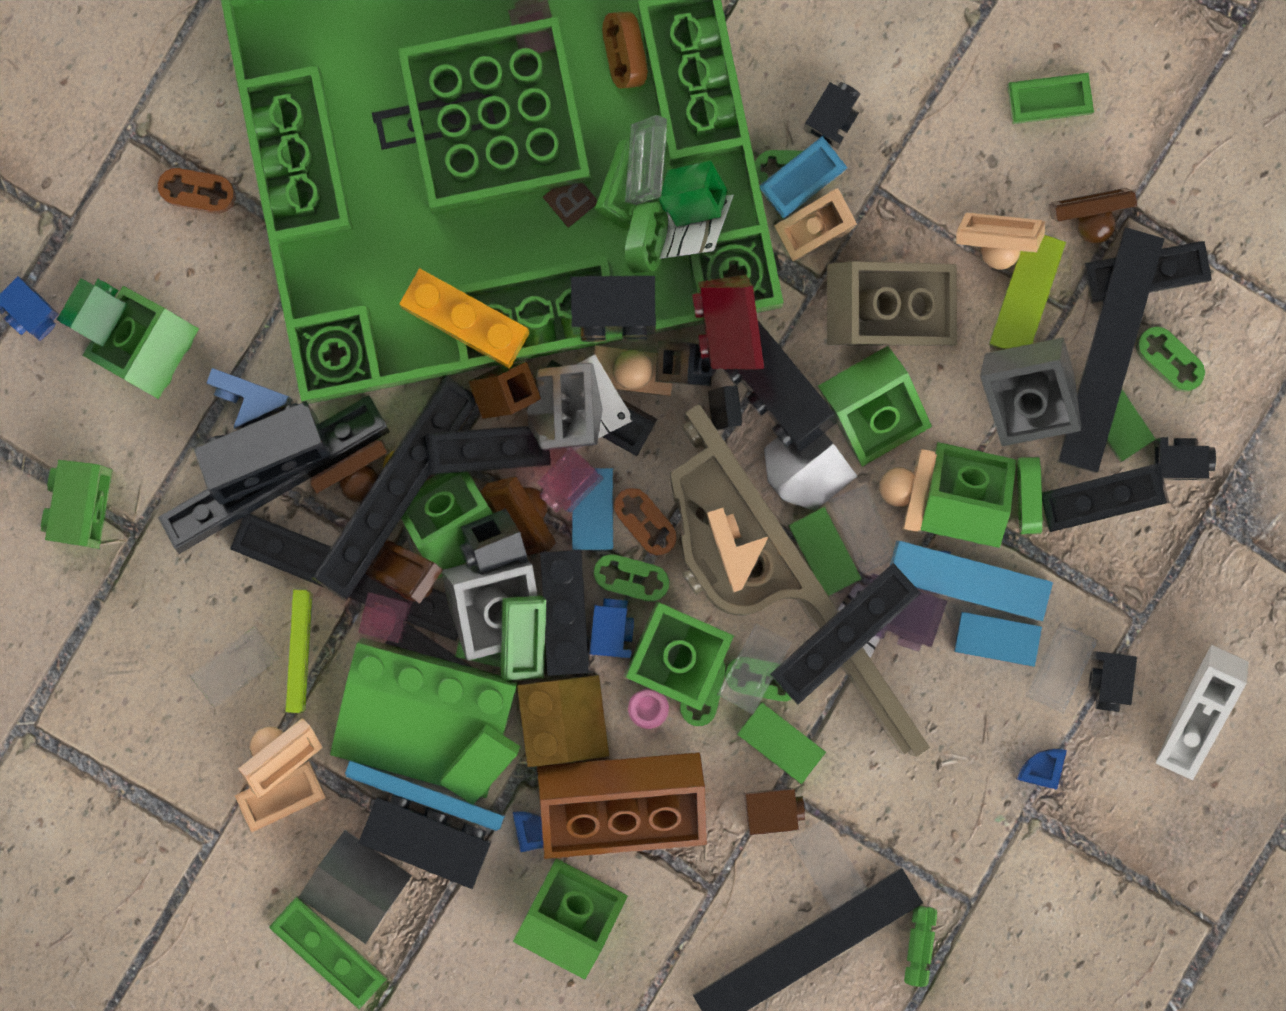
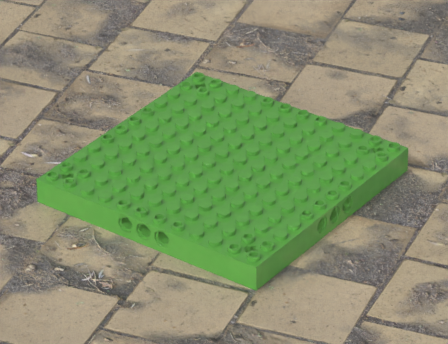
M221 0L301 402L307 401L308 404L502 365L401 308L399 303L419 268L527 327L530 334L514 362L622 341V334H606V341L584 342L581 341L580 335H573L571 277L655 275V334L704 324L703 318H695L692 294L699 293L698 282L724 278L723 275L728 273L730 265H737L738 271L744 269L753 285L757 313L782 308L784 302L721 0ZM630 11L634 13L639 23L648 73L647 79L641 87L620 89L614 84L611 77L602 27L605 16L608 13ZM475 91L484 95H492L485 99L481 98L419 111L418 103L436 99L444 103H451L458 100L462 94ZM409 105V114L381 120L386 143L412 137L416 138V143L381 150L377 126L373 121L372 113ZM493 107L496 124L487 123L489 122L487 109ZM454 114L463 116L459 124H452L447 118ZM410 118H412L414 132L410 131L407 126ZM480 123L481 127L483 128L480 130L471 131L472 125ZM464 127L461 131L455 133L447 131L450 129ZM441 132L443 136L442 138L425 140L426 134ZM627 138L658 159L642 203L660 202L659 191L663 187L667 170L710 160L728 189L727 195L734 194L714 251L662 258L658 269L641 273H633L625 259V244L629 229L624 230L594 210L595 206L568 228L543 199V196L554 188L584 183L598 200L618 143ZM338 345L341 351L346 350V356L340 358V365L334 366L331 360L326 361V355L332 353L331 347Z

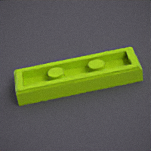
M1044 235L1037 252L1020 251L1019 259L1015 263L988 345L1005 350L1033 343L1066 245L1065 241Z
M293 589L286 712L304 713L306 711L313 593L309 590Z

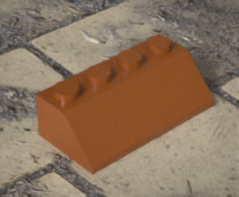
M700 752L537 766L544 859L707 845L705 783Z

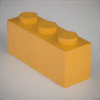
M420 268L399 303L403 310L509 369L530 334L527 327Z

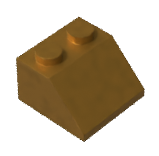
M599 675L517 686L527 767L609 756Z

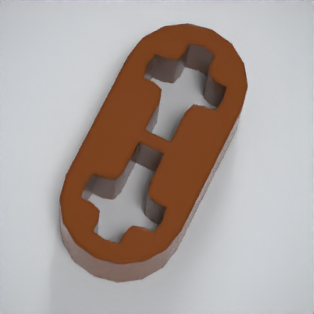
M630 11L608 13L603 21L602 31L612 80L620 89L641 87L647 79L648 70L638 20L634 13Z
M171 168L166 170L158 181L160 196L168 204L176 207L222 214L228 211L236 200V192L233 185L226 178L219 175L182 168ZM176 177H181V182L184 185L194 187L193 193L181 191L177 198H173L172 192L166 186L168 183H174ZM216 184H221V189L227 193V198L219 199L217 205H212L210 197L200 195L201 189L214 190Z
M627 488L618 494L614 503L615 513L644 550L655 556L669 553L676 543V531L647 494L637 488ZM629 496L631 499L640 497L643 503H641L639 508L647 518L640 522L632 513L625 516L622 513L625 507L622 501L624 497ZM649 521L657 530H662L664 527L668 530L669 534L665 538L668 542L666 547L662 548L658 544L651 547L648 544L651 535L644 526Z

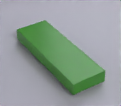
M298 896L269 926L277 936L358 1009L387 980L383 973L305 902L299 899Z

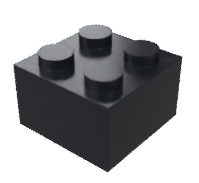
M655 275L571 277L573 335H580L581 341L584 342L606 341V334H622L623 341H646L647 334H655L656 329Z

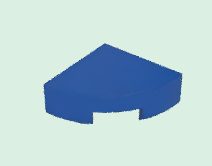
M1048 749L1034 754L1023 764L1016 780L1057 790L1067 750Z
M526 811L513 812L520 852L543 848L541 816L539 817L537 814L534 815Z

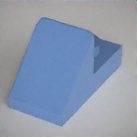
M214 368L211 369L206 382L211 387L216 388L214 392L216 397L235 404L239 397L244 398L234 424V429L236 430L241 429L249 421L263 420L274 415L292 402V399L287 395Z

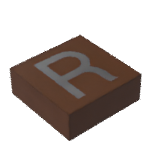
M584 183L554 188L543 196V199L568 228L596 206L598 201Z

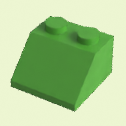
M123 286L116 298L126 303L127 306L103 347L91 340L82 356L159 399L164 389L170 384L173 373L184 354L191 348L199 328Z
M889 346L884 347L818 385L825 402L835 412L839 429L862 467L932 427L909 373Z
M937 442L935 449L937 456L921 531L1000 548L1011 513L1017 459Z
M58 459L57 468L52 467L48 477L47 490L53 492L50 508H44L41 519V532H46V541L100 549L113 469L99 464Z
M469 472L437 474L424 482L401 517V520L421 555L444 570L465 563L459 545L465 543L461 527L491 515L493 512Z
M656 601L623 676L701 711L734 635Z
M556 858L513 942L585 980L601 953L628 895Z

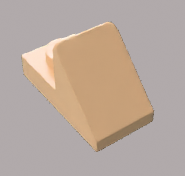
M839 188L774 226L792 261H795L824 244L847 235L857 223Z
M720 508L708 512L706 515L732 592L734 593L743 589L768 537L736 547L734 539L740 538L741 534L734 514L726 516L724 509Z

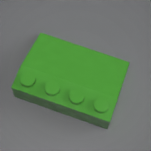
M362 637L357 642L330 755L443 786L440 784V780L444 772L486 724L502 735L505 734L519 680L504 681L501 675ZM490 787L482 794L481 797L487 799Z

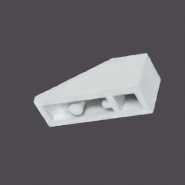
M1211 645L1190 684L1156 759V764L1191 780L1194 779L1247 684L1248 661Z

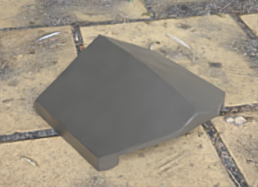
M587 363L538 369L535 384L541 399L527 406L528 427L537 439L541 449L553 450L597 445L603 409L594 365Z
M825 433L801 452L792 443L785 447L778 437L764 448L768 483L783 501L816 511L858 477Z

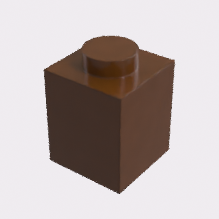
M527 361L514 363L510 369L504 365L498 366L468 381L482 419L514 414L541 399Z
M794 788L744 793L749 835L799 830L798 821L805 820L803 796L795 797Z

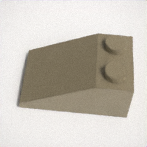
M859 261L827 264V345H957V264Z

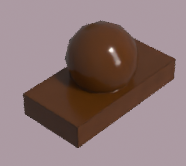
M1121 188L1054 201L1049 204L1051 218L1057 222L1077 218L1076 229L1079 236L1090 244H1101L1106 242L1116 229V219L1112 211L1136 207L1137 200L1135 192L1128 188Z
M378 439L311 478L310 483L316 494L339 481V487L346 499L354 503H361L378 477L377 472L368 464L387 454L389 450L384 441Z
M514 476L488 483L480 491L493 513L505 508L507 509L520 531L527 556L550 551L557 543L543 521L547 513L548 503L546 496L539 489L523 487L518 478Z
M387 540L365 574L373 581L399 593L404 599L420 604L423 599L432 593L435 581L443 569L436 563Z

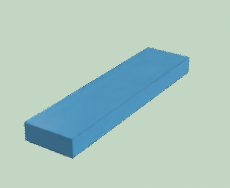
M896 541L890 565L894 563L918 589L1037 621L1044 620L1053 585L1051 581L903 541Z
M349 761L345 772L346 777L495 831L501 829L505 815L354 761Z

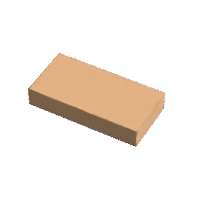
M310 761L303 763L259 798L250 788L234 795L251 833L327 798Z

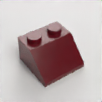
M741 275L698 282L699 293L692 294L695 318H703L705 333L698 334L701 359L709 358L712 369H763L764 363L754 290L748 276Z

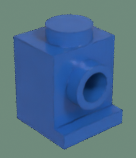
M17 276L0 293V314L2 315L5 311L9 313L4 319L20 335L28 331L38 341H41L56 326L53 320L59 313L22 278Z
M604 598L603 606L594 605L590 655L631 658V650L623 649L624 641L632 642L634 618L626 617L628 601Z

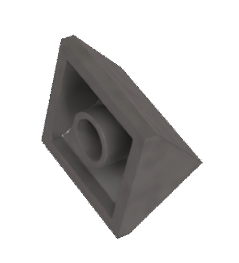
M344 830L316 868L300 894L299 899L366 944L412 875L377 851L358 844L359 839Z

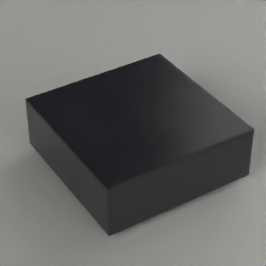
M737 385L723 386L708 391L711 422L717 431L742 426Z

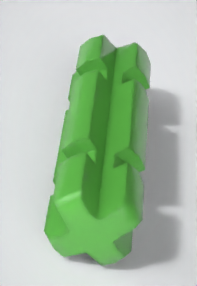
M918 906L913 909L912 922L916 924L915 928H911L907 961H911L910 967H906L904 978L905 983L911 986L926 987L929 983L930 970H926L927 964H931L935 932L931 931L932 926H936L938 913L937 909L933 907Z

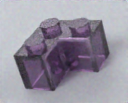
M874 573L867 575L863 589L879 575ZM920 591L921 595L874 637L884 639L886 633L899 637L896 645L916 652H920L922 646L932 647L947 601Z

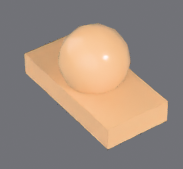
M965 213L957 229L956 244L981 247L982 259L989 267L997 270L1008 269L1017 262L1020 251L1037 252L1045 235V221Z
M595 345L594 355L598 358L616 390L671 397L672 383L655 382L657 353ZM674 356V358H673V372H672V375H674V367H675V359H676V356Z
M924 449L918 451L914 473L904 467H895L888 470L880 480L879 491L884 501L894 507L906 506L902 531L917 533L921 530L937 456L933 451Z
M303 718L285 732L276 727H264L258 730L251 738L250 752L252 758L239 767L238 770L251 791L259 798L323 747L311 726Z

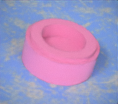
M644 688L637 691L631 697L628 712L631 720L637 726L652 729L660 726L666 720L669 705L663 694L650 688Z

